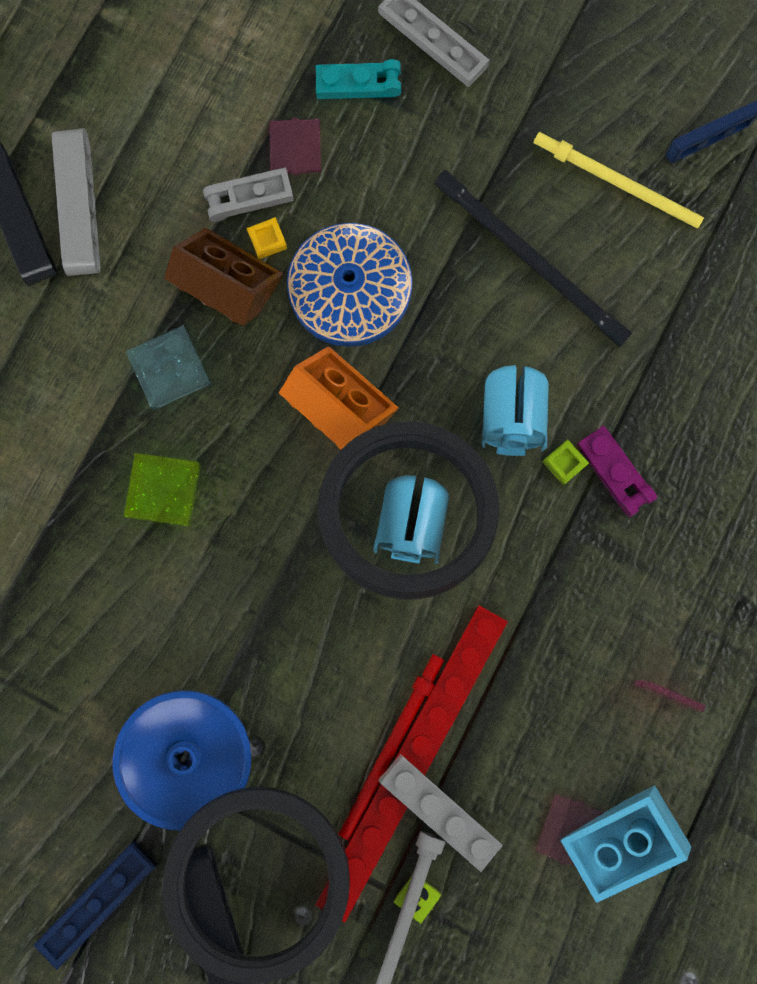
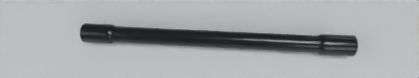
M447 170L440 173L434 182L436 187L452 201L462 206L585 314L618 347H621L632 335L628 328L613 315L603 310L474 197Z

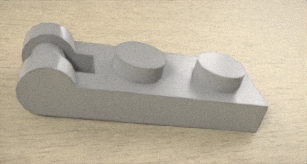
M286 167L209 185L203 189L204 199L209 202L210 208H208L207 212L209 220L212 222L222 221L229 216L294 201ZM229 196L230 202L221 204V198Z

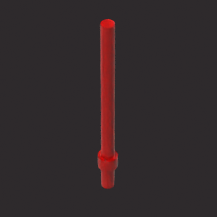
M432 654L421 677L417 676L411 687L414 690L338 833L342 838L350 841L380 784L378 780L388 769L425 696H430L435 686L432 683L444 659Z

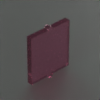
M293 117L292 120L269 121L270 171L286 167L287 173H293L295 176H298L299 173L321 172L320 119L297 120L296 117Z
M639 679L634 684V687L688 710L704 712L706 707L704 704L650 681Z
M554 794L535 851L557 859L561 865L567 863L575 866L561 839L604 814V812L586 806L582 800L576 802Z

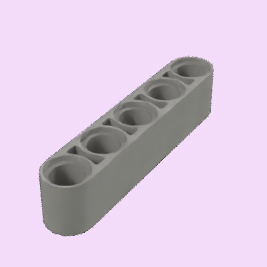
M85 128L52 132V147L63 268L68 277L100 273V253L88 134Z

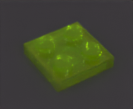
M135 453L124 517L190 527L201 464L196 461Z

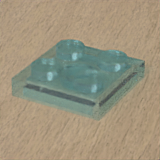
M184 325L126 351L149 405L153 410L211 384Z

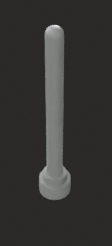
M424 831L419 833L416 842L419 857L376 984H391L431 862L436 860L438 854H442L446 841L431 833Z

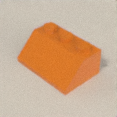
M329 346L297 364L279 391V394L292 407L312 422L314 427L321 430L341 450L360 434L384 425L399 408Z

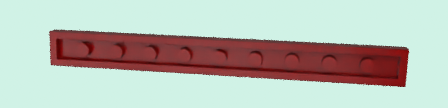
M480 605L477 607L394 761L401 754L422 774H426L508 621ZM380 784L345 848L350 872V889L346 911L342 919L344 923L407 809V806L382 784ZM329 879L315 906L322 910L327 898Z

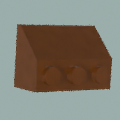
M204 228L173 247L164 279L174 284L177 289L201 300L204 305L223 313L231 321L245 326L259 315L280 283L284 273L211 230Z

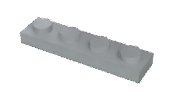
M384 0L378 6V14L467 87H470L489 67L490 60L417 0Z
M401 754L378 780L480 872L503 846Z

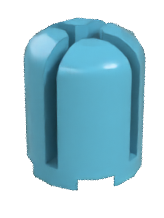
M516 365L504 366L493 370L486 379L484 392L483 447L487 443L497 447V454L509 456H525L526 449L541 446V452L547 448L549 384L543 373L534 368L523 366L522 376H520L518 382L516 423Z
M403 475L393 478L386 485L373 551L377 553L379 547L391 551V558L420 563L421 557L435 558L434 564L439 563L449 503L447 489L433 479L424 478L412 541H407L405 539L416 476Z

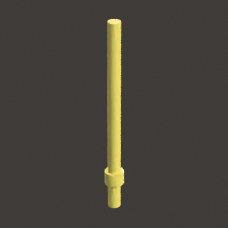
M541 132L537 134L534 140V144L555 154L554 158L564 163L567 160L697 229L704 217L574 150L573 145L564 140L560 143Z

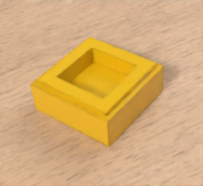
M276 217L247 228L258 259L287 249Z

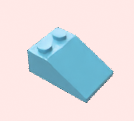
M655 785L624 800L561 839L563 846L596 903L688 860L691 850L690 843Z

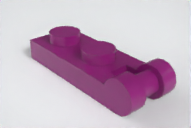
M604 425L576 444L579 451L628 517H632L639 512L638 508L643 504L649 505L657 499L655 491L644 481ZM632 485L637 493L629 497L624 490Z

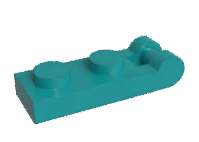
M390 59L383 63L316 65L317 99L399 96L401 94V82L398 80V76L401 73V64L398 60ZM377 78H386V81L384 83H377Z

